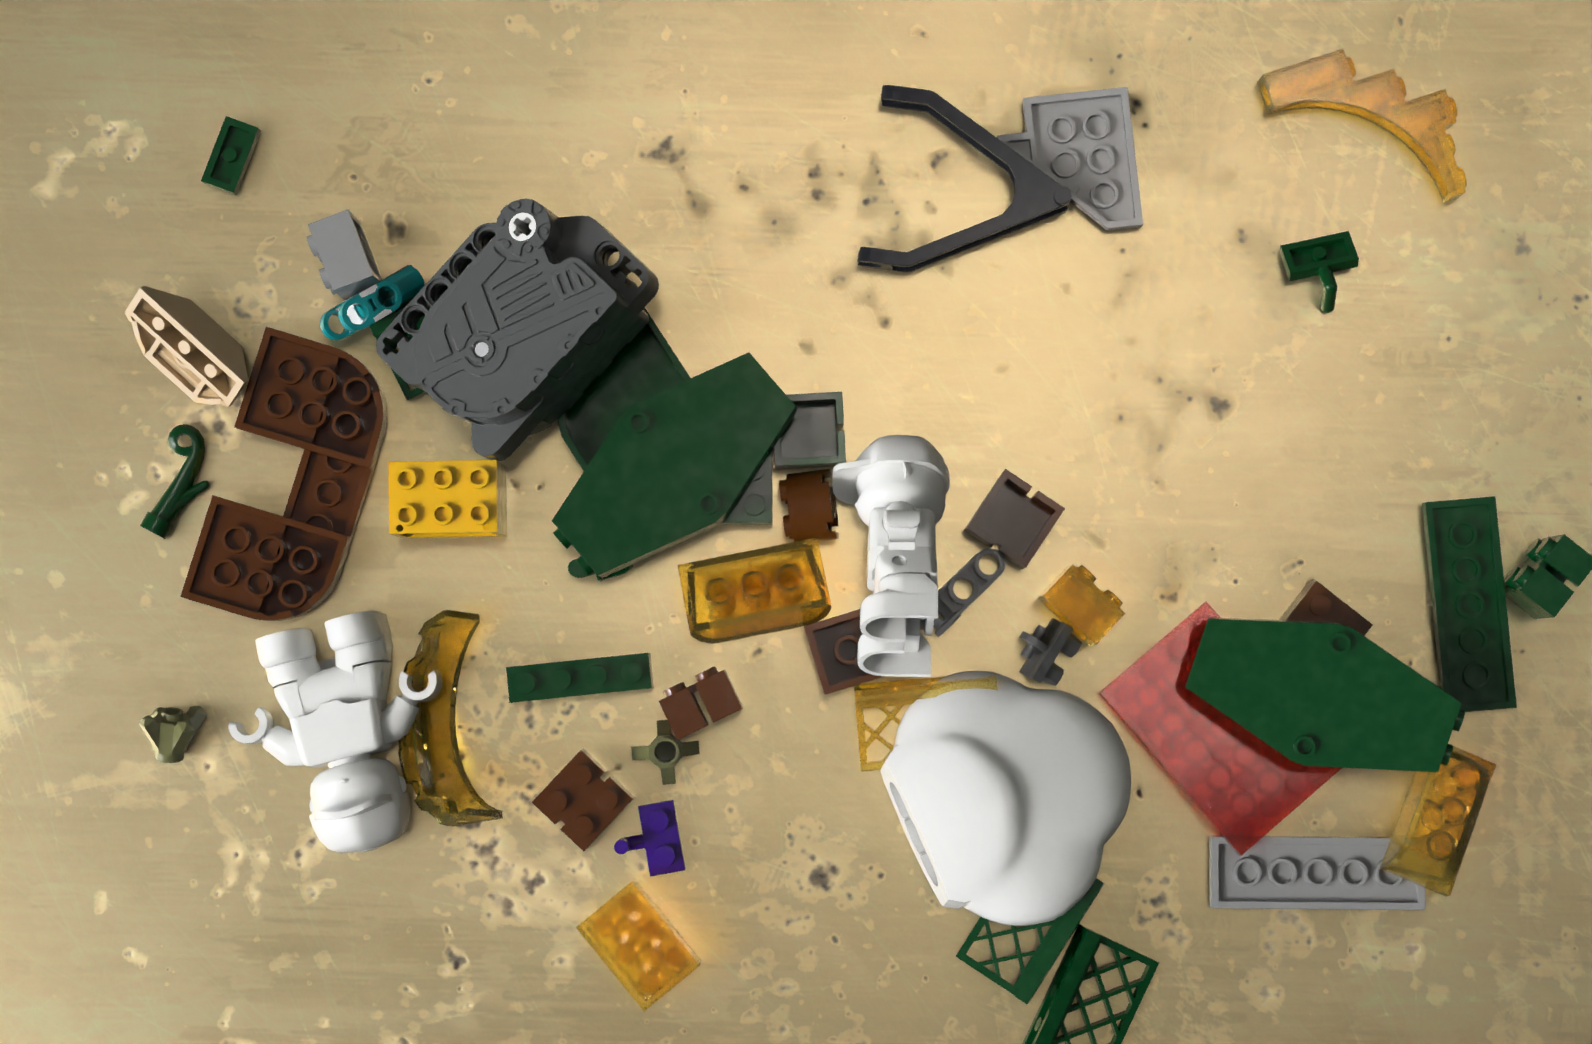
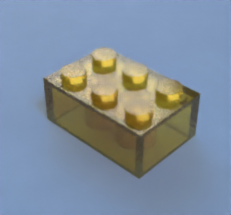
M635 878L576 927L644 1012L701 964V959Z

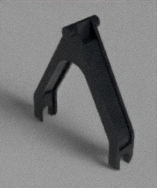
M882 86V106L930 114L1005 170L1014 184V198L1012 204L1002 215L908 252L860 247L857 260L859 266L904 273L912 272L1050 217L1062 215L1068 210L1072 195L1067 187L1061 186L937 93L931 90L910 87Z

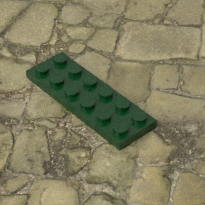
M1493 496L1422 503L1440 688L1462 703L1460 710L1465 712L1517 708L1496 498Z

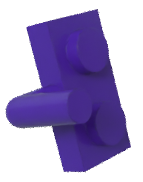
M674 800L638 806L643 834L620 838L614 845L615 852L625 854L627 851L645 848L650 877L686 870Z

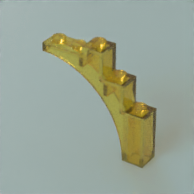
M1343 49L1265 73L1257 81L1268 115L1301 108H1322L1356 115L1375 123L1402 141L1428 170L1444 203L1455 200L1466 193L1464 188L1467 186L1465 173L1461 167H1457L1453 156L1456 151L1454 141L1451 135H1446L1445 130L1457 122L1455 118L1457 117V107L1453 98H1448L1446 89L1405 102L1406 87L1403 79L1397 77L1395 69L1354 81L1353 77L1356 75L1354 63L1350 57L1346 58Z

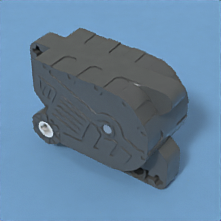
M527 198L516 200L506 205L500 211L501 213L496 223H486L477 227L384 330L376 344L377 353L380 358L405 382L424 390L446 412L472 423L471 441L474 450L484 457L503 461L510 457L529 435L539 433L551 427L553 422L578 401L583 395V391L597 376L599 377L613 362L612 359L648 323L649 316L643 309L655 297L659 289V281L656 275L595 219L590 216L558 217L543 205ZM619 251L620 255L617 263L608 266L610 255ZM631 271L642 281L639 287L627 276ZM422 316H425L418 330L417 323Z

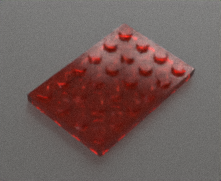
M1206 601L1100 691L1099 694L1239 856H1242L1342 768L1305 766L1291 761L1185 687L1208 617L1221 618Z

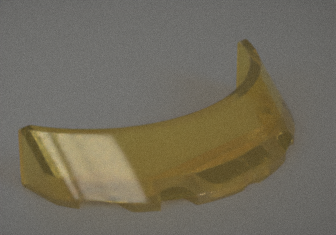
M443 610L424 623L418 633L422 636V640L414 658L406 662L404 672L413 676L412 687L416 692H421L427 688L429 683L428 674L434 669L438 670L441 674L443 686L440 693L434 699L428 702L417 703L416 706L420 709L409 733L398 740V755L406 784H412L417 794L414 800L421 811H428L439 821V824L454 827L502 819L503 816L502 811L488 805L476 793L467 778L459 754L455 726L457 686L467 647L480 623L479 614Z

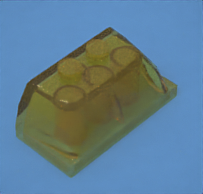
M817 537L678 565L690 634L700 642L714 644L806 626L820 621L832 609Z
M1453 746L1447 766L1441 764L1438 772L1415 771L1380 869L1443 896H1450L1496 764Z

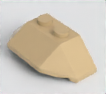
M147 286L141 287L125 311L128 321H132L134 334L143 355L194 402L231 406L248 382L242 346L191 299Z

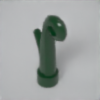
M188 424L176 426L168 436V445L171 450L176 454L188 457L151 513L147 512L140 524L141 527L166 539L173 526L172 523L180 511L196 495L210 485L208 481H202L192 486L204 459L205 444L199 430ZM188 435L192 440V445L189 447L179 446L178 439L180 436Z

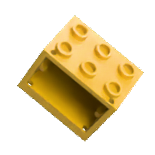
M498 460L388 462L389 534L400 538L507 536L506 466Z

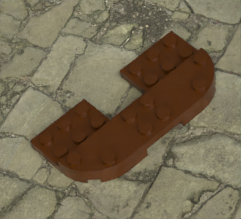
M266 327L234 428L304 449L284 515L280 516L212 495L180 597L252 619L283 621L302 616L315 609L330 595L339 581L387 428V406L384 393L375 376L363 363L352 355L326 344Z

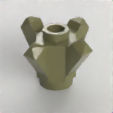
M191 706L187 713L184 714L183 710L179 708L158 707L151 716L148 715L142 718L139 725L152 743L155 759L165 763L182 761L184 753L188 750L189 742L206 718V714L201 706Z
M668 720L657 721V737L650 745L631 747L632 760H651L661 769L663 785L676 784L674 766L683 756L700 754L699 741L681 742L671 734V726Z

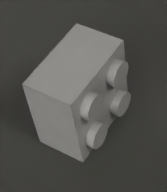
M348 209L308 224L312 234L307 236L309 247L313 255L318 256L319 260L323 263L324 268L319 269L320 276L326 289L330 288L333 295L338 294L342 299L347 300L382 280L361 223Z

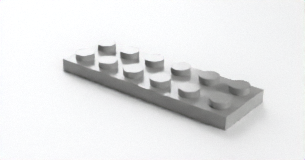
M1209 836L1210 908L1425 910V838Z

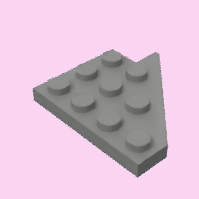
M1128 87L1023 98L1022 104L1026 132L998 135L997 138L1061 186L1067 187L1072 195L1070 202L1105 230L1142 227L1143 217Z

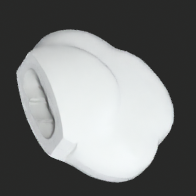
M989 671L954 673L941 678L919 694L904 713L897 729L894 748L880 770L908 841L941 905L956 909L964 907L982 918L1014 926L1035 925L1052 921L1067 913L1084 897L1093 885L1099 872L1104 844L1114 835L1126 815L1131 794L1130 759L1124 743L1113 724L1096 708L1068 692L1028 688L1007 676Z

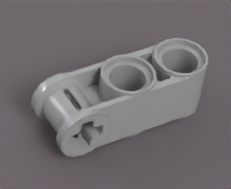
M992 548L981 550L938 590V613L943 617V620L939 616L938 619H934L933 627L936 629L935 634L938 637L1001 576L1005 569V559L1001 552ZM983 555H991L996 559L998 566L995 573L988 575L980 570L979 560ZM959 579L967 580L972 585V594L967 599H960L954 593V584Z

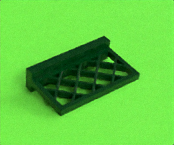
M1096 878L1084 897L1067 913L1056 918L1054 921L1021 928L1011 925V930L992 934L989 920L980 917L956 957L1015 995L1022 1002L1029 1004L1105 883ZM985 925L987 935L977 937ZM1052 925L1044 937L1042 927ZM1037 928L1040 945L1036 951L1021 953L1017 932ZM1013 933L1017 955L997 959L993 937ZM988 939L993 960L977 962L967 955L974 941ZM1033 955L1025 967L1023 957ZM1018 958L1021 975L1016 983L1012 985L1001 977L998 962ZM994 963L996 974L983 965Z
M1079 924L1022 1044H1058L1061 1042L1071 1044V1038L1084 1033H1088L1091 1044H1097L1093 1030L1111 1024L1114 1033L1111 1042L1108 1044H1121L1159 962ZM1100 943L1112 949L1115 962L1098 968L1094 956ZM1119 952L1127 955L1128 957L1121 959ZM1136 960L1146 964L1141 978L1128 982L1123 965ZM1091 964L1092 971L1087 972ZM1118 968L1123 985L1105 991L1100 974ZM1095 977L1100 994L1082 1000L1079 991L1082 981ZM1126 991L1129 1000L1126 1010L1113 1014L1108 998ZM1076 997L1077 1003L1072 1004ZM1103 1000L1108 1017L1090 1024L1085 1006ZM1080 1009L1085 1026L1067 1033L1064 1024L1067 1013ZM1121 1019L1119 1025L1117 1026L1116 1021ZM1059 1030H1061L1062 1035L1057 1036Z

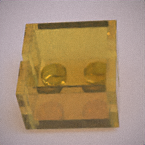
M1072 564L1065 567L1042 591L1037 599L1062 622L1074 628L1073 632L1088 646L1097 645L1126 614L1119 608L1123 602L1110 590L1101 591L1094 584L1097 578L1083 565L1075 567Z

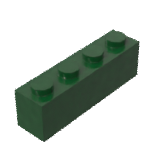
M650 653L506 667L509 703L654 688Z

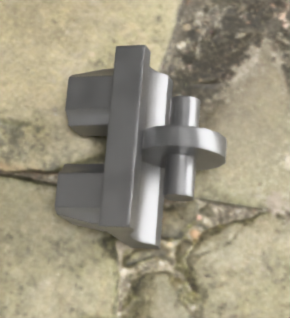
M1052 618L1046 628L1038 625L1033 635L1023 631L1019 638L1025 641L1027 645L1021 655L1027 658L1019 672L1039 683L1044 681L1056 686L1064 674V669L1053 663L1059 652L1061 651L1072 658L1082 645V642L1072 633L1074 628Z

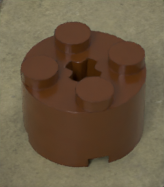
M830 469L791 473L786 475V480H779L781 501H785V504H788L789 515L783 516L785 536L789 537V539H794L795 544L839 538V533L832 531V526H838L836 497L833 493V488L829 487V482H826L825 479L832 478Z

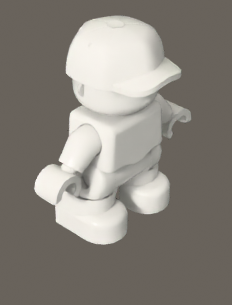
M888 435L880 437L872 442L859 455L856 461L839 463L833 468L832 488L834 495L838 500L846 504L855 505L859 517L869 527L867 588L873 591V594L867 596L860 606V629L862 635L858 641V666L864 672L877 676L931 677V646L924 636H932L934 619H938L935 524L943 516L946 506L945 494L949 491V479L951 477L949 476L944 458L928 440L919 436ZM920 630H924V636L920 634Z
M378 611L358 612L326 621L324 624L331 649L335 650V657L320 662L315 657L316 647L311 629L286 630L256 639L255 643L259 661L266 668L268 682L275 688L274 693L279 704L290 718L292 731L279 725L274 727L271 713L261 707H258L255 712L259 719V727L254 734L249 735L243 723L230 721L228 725L229 732L236 741L244 744L264 743L263 748L284 765H305L318 768L329 766V769L320 772L310 785L311 800L309 806L312 814L309 815V818L319 840L329 850L339 853L374 850L398 839L406 832L410 821L411 808L409 793L405 792L406 782L403 777L399 776L396 766L390 761L381 758L371 759L370 755L388 751L392 747L393 742L406 736L420 709L416 706L417 703L428 702L434 699L440 693L443 686L441 674L438 670L434 669L428 674L429 683L427 688L421 692H416L412 687L413 676L401 671L399 687L403 694L402 696L396 695L387 706L386 698L392 666L390 660L393 644L386 614Z

